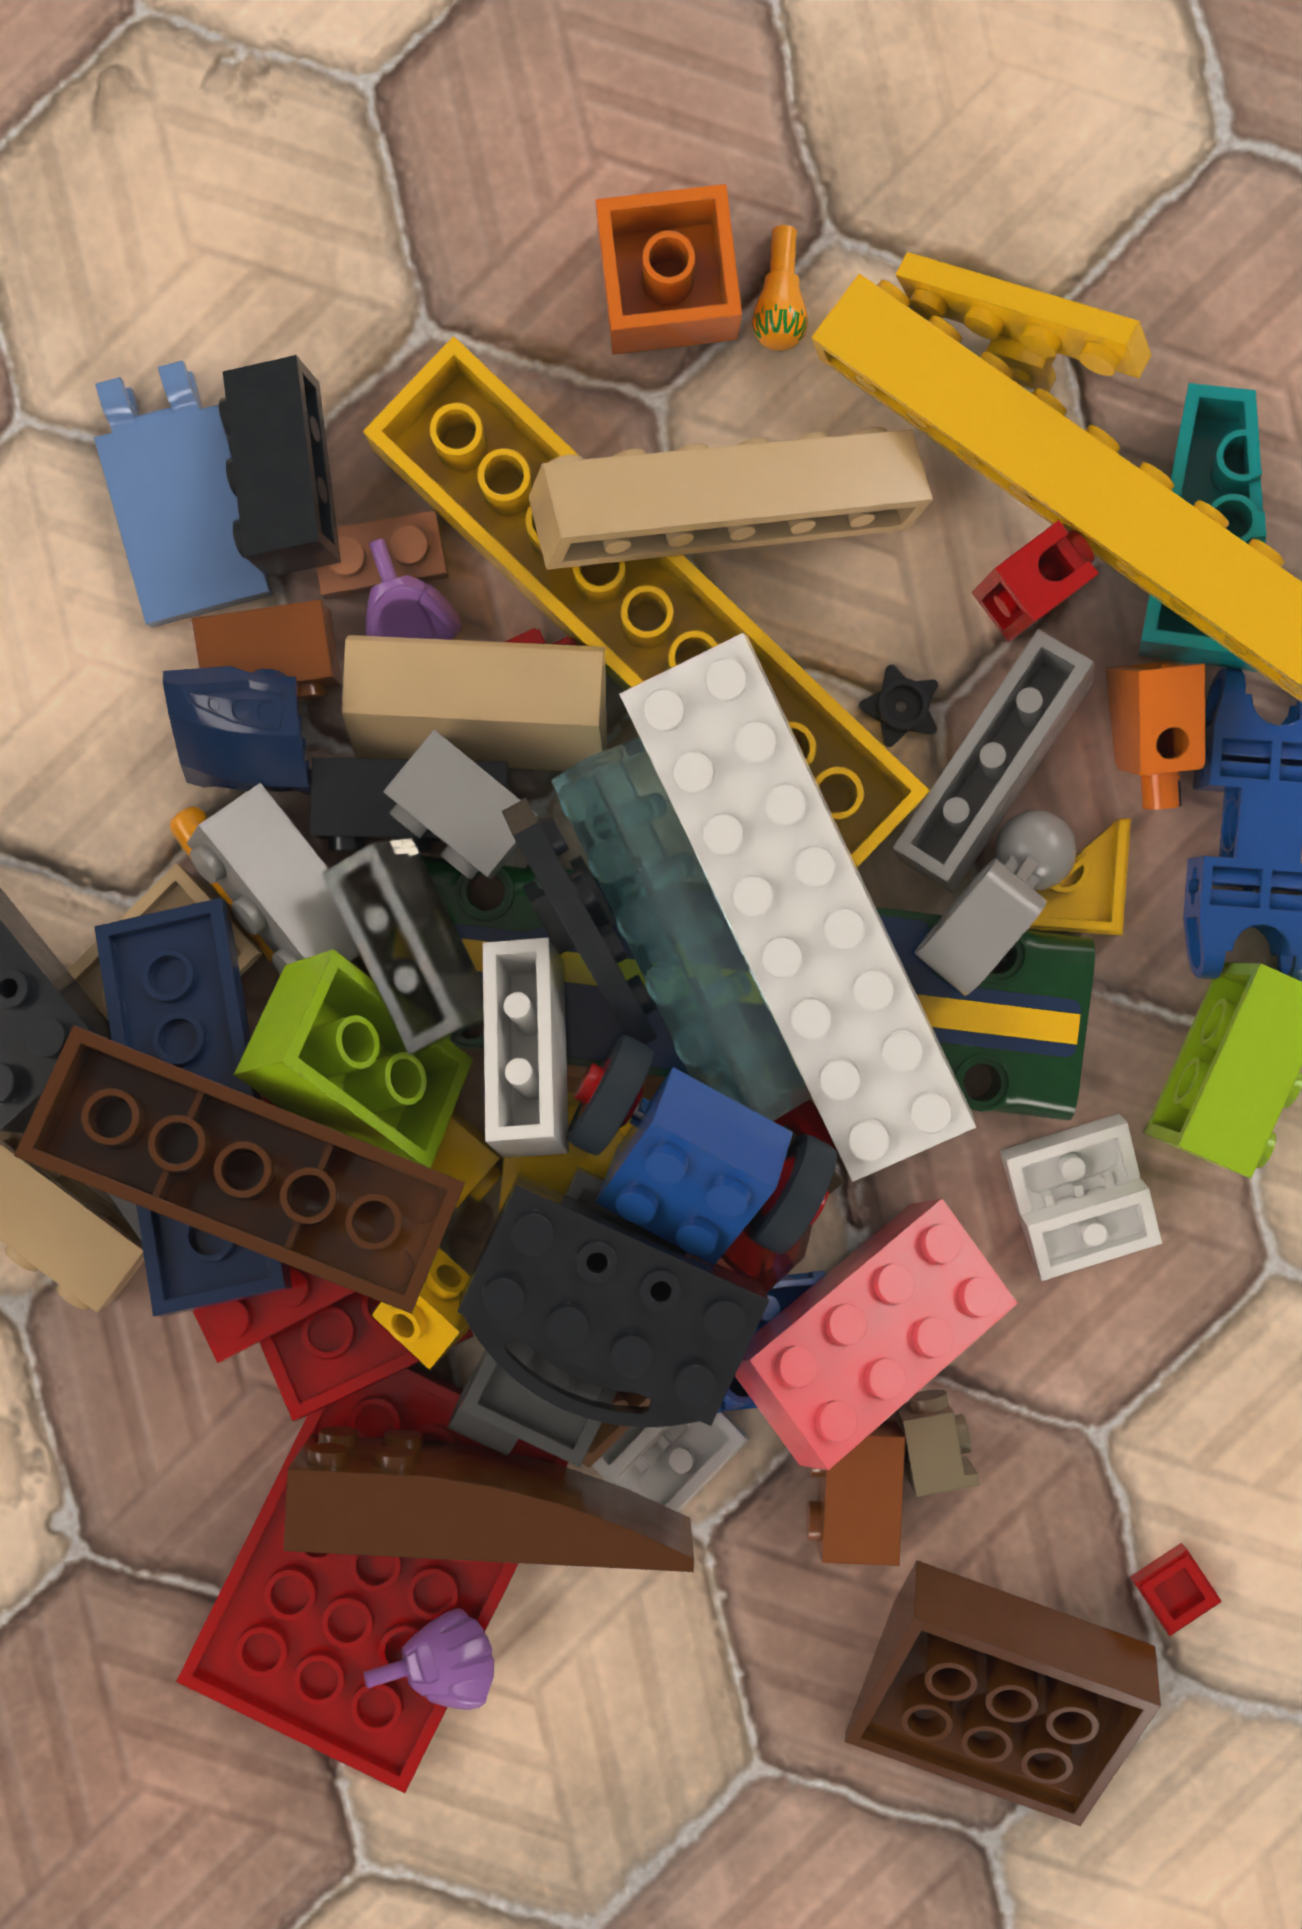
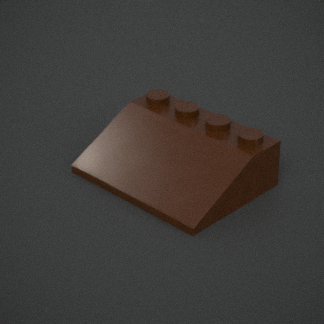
M916 1560L892 1605L846 1729L845 1742L1081 1826L1161 1707L1155 1645Z

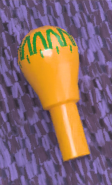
M780 225L772 229L770 273L765 276L763 290L755 305L752 317L753 334L758 342L772 351L780 352L796 347L805 337L808 327L807 308L800 291L799 277L795 274L797 230L788 225Z

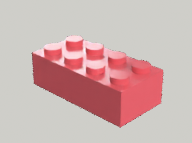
M942 1198L913 1203L756 1332L750 1341L735 1377L800 1466L830 1470L1018 1303Z

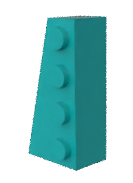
M1188 383L1171 480L1174 483V488L1171 491L1191 505L1200 500L1217 509L1229 521V526L1226 529L1247 544L1252 539L1260 540L1266 544L1267 533L1261 487L1262 468L1256 390ZM1149 594L1138 656L1202 663L1209 666L1258 672Z

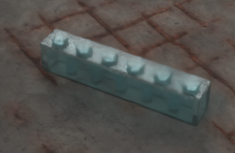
M641 738L586 757L553 778L551 782L558 794L561 808L574 828L588 858L590 870L598 880L617 920L619 932L630 947L645 979L647 991L655 1001L674 1041L676 1053L684 1062L690 1077L771 1121L812 1099Z

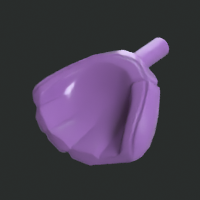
M378 539L369 543L382 583L373 586L370 590L366 611L365 636L452 640L455 636H458L462 631V622L451 603L430 584H426L409 575L397 578L384 539Z
M455 1608L435 1618L418 1631L402 1647L403 1660L363 1672L365 1684L368 1689L407 1676L409 1685L421 1696L427 1697L428 1701L454 1709H477L486 1703L494 1678L493 1649L488 1636L484 1633L479 1622L469 1617L463 1609Z

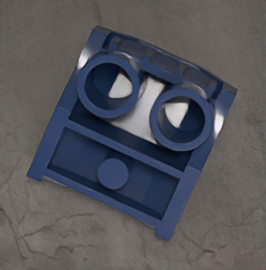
M232 666L163 671L162 681L168 715L180 765L187 783L203 788L222 787L249 791L261 782L268 792L299 791L305 795H311V769L309 760H306V741L302 736L301 715H298V686L296 677H288L275 669H259L251 673Z

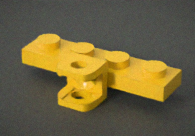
M910 252L906 253L895 274L904 292L910 299V308L927 320L932 315H936L942 319L947 318L963 323L973 333L983 338L991 339L986 351L1000 358L1014 372L1013 381L1030 389L1041 388L1050 392L1056 381V373L1052 364L1058 353L1078 359L1086 368L1100 375L1112 376L1115 372H1119L1135 378H1140L1152 356L1140 321Z

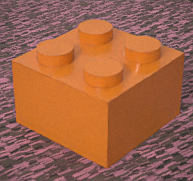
M727 184L596 199L597 233L612 355L738 340L742 309Z

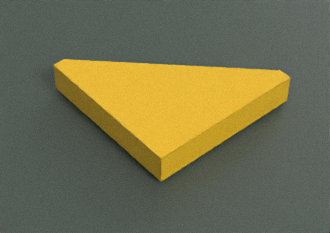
M1116 819L1076 854L1074 867L1059 884L1045 890H1035L1047 900V903L1028 929L1123 936L1131 819Z

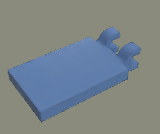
M183 360L158 367L167 399L171 405L169 408L139 415L134 392L130 387H125L121 377L95 384L101 406L110 424L112 433L94 437L145 624L151 628L273 595L269 577L246 558H243L237 550L233 536V522L239 519L238 503L226 475V461L228 458H232L230 436L223 427L219 405L202 408L195 376L192 371L188 372Z

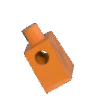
M1162 661L1105 668L1117 769L1140 775L1142 809L1160 810L1182 806L1180 772L1203 769L1205 765V664ZM1160 736L1159 743L1156 747L1157 739Z

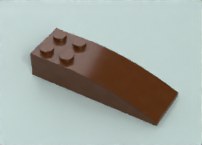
M73 1025L14 1154L15 1157L411 1314L465 1185V1182L75 1025Z
M331 1426L320 1429L319 1435L311 1434L288 1468L284 1551L694 1572V1551L690 1517L629 1489L565 1466L513 1453L505 1456L488 1448L423 1440V1434L413 1430H391L384 1433V1438L358 1437V1430L351 1427Z

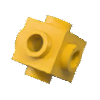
M438 1248L412 1314L381 1302L372 1316L430 1370L470 1329L464 1316L457 1312L461 1295L470 1276L444 1251Z

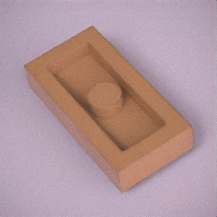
M436 510L337 527L341 563L316 568L321 596L325 600L370 592L373 586L382 583L369 543L378 539H384L397 578L409 575L423 582L449 578Z

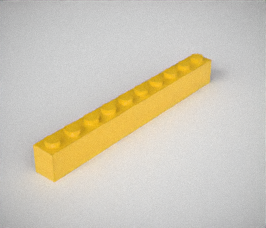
M860 273L857 275L811 337L821 361L1051 525L1060 520L1067 531L1072 529L1080 533L1096 557L1302 703V581L1281 568L1285 561L1278 552L1260 540L1252 539L1247 544L1226 529L1229 526V521L1217 509L1200 500L1191 505L1172 492L1174 483L1161 470L1146 462H1143L1139 468L1118 454L1120 446L1109 434L1094 425H1089L1086 430L1076 425L1064 416L1067 413V409L1052 394L1041 388H1036L1033 393L1012 380L1014 372L1004 361L987 351H984L980 357L960 344L963 340L962 336L947 321L936 315H932L927 321L910 309V299L892 283L882 279L876 285Z

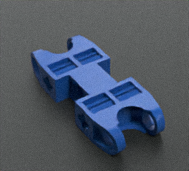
M1221 668L1212 681L1205 701V765L1203 769L1194 770L1193 790L1224 792L1219 857L1200 856L1187 859L1183 922L1188 960L1191 970L1197 978H1219L1224 966L1226 951L1232 952L1239 935L1252 927L1260 931L1270 945L1271 956H1277V971L1302 982V863H1300L1302 848V703L1297 700L1296 706H1290L1288 715L1281 725L1268 723L1258 715L1253 706L1252 694H1246V681L1243 671L1241 669ZM1212 885L1243 887V891L1211 888ZM1271 890L1301 892V895L1271 893Z

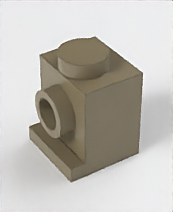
M944 1390L917 1392L909 1399V1403L903 1404L895 1412L897 1423L905 1436L904 1463L907 1479L916 1497L980 1486L978 1472L968 1457H962L961 1455L971 1452L970 1436L964 1415H954V1411L948 1403L947 1392Z

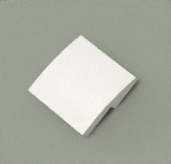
M1120 1114L1000 1150L1022 1230L1041 1281L1162 1244L1150 1189L1140 1177L1128 1122Z
M725 1411L717 1413L711 1426L699 1421L670 1427H630L592 1467L605 1481L612 1484L615 1483L674 1511L680 1512L751 1438Z

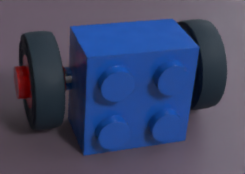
M622 1035L610 1048L600 1066L592 1063L583 1076L573 1099L580 1103L571 1120L566 1138L574 1146L598 1156L608 1146L619 1128L625 1126L628 1121L632 1124V1127L615 1151L595 1203L713 1266L749 1222V1237L755 1243L778 1254H784L790 1250L808 1226H811L818 1219L827 1202L828 1188L837 1161L836 1150L829 1144L808 1134L800 1135L789 1146L793 1132L674 1067L650 1101L645 1098L641 1099L644 1091L643 1083L649 1072L654 1051L638 1040Z

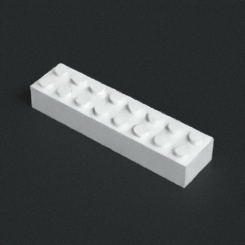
M741 633L620 693L619 695L852 1182L976 1128L969 1104L748 636Z

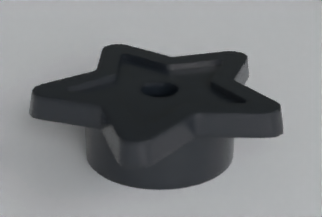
M888 665L885 669L882 690L860 701L859 708L881 722L883 742L887 747H892L908 731L934 734L937 731V726L930 714L929 705L938 687V683L934 679L922 681L907 679L894 665ZM898 701H904L907 704L905 712L897 711L896 703Z

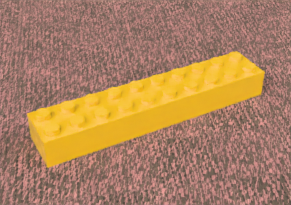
M453 336L363 430L373 452L566 636H569L570 639L574 638L577 646L605 647L606 674L624 691L741 633L747 635L856 867L876 849L930 792L919 779L684 555L546 570L528 496L542 463H548L560 456L578 454L456 337Z

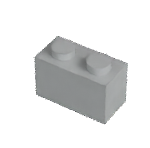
M436 730L431 732L383 791L397 803L389 814L419 838L427 829L432 831L448 845L440 855L470 880L478 871L482 872L486 877L493 879L519 847L502 811L521 800ZM534 812L537 819H539L540 816L536 812Z

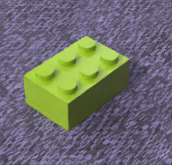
M332 949L284 966L234 1075L281 1109L431 1168L473 1059L336 950Z
M1224 962L1219 978L1212 979L1143 1133L1210 1164L1251 1179L1255 1169L1262 1168L1273 1153L1276 1144V1133L1273 1132V1129L1282 1109L1288 1108L1294 1103L1302 1088V1073L1300 1072L1302 1067V982L1261 963Z

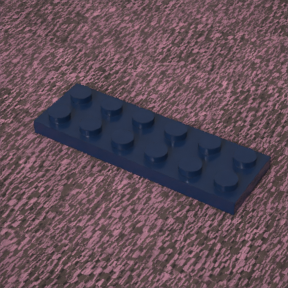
M217 898L94 926L111 1040L261 1100L260 1093L234 1075L251 1036L229 904L222 898ZM136 1205L154 1317L174 1315L292 1289L289 1265Z

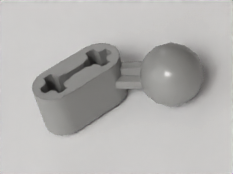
M1026 810L1008 820L998 833L995 845L996 858L987 864L916 948L914 954L964 996L971 993L989 975L1042 912L1047 900L1035 890H1045L1059 884L1074 867L1077 854L1075 834L1063 818L1047 811Z

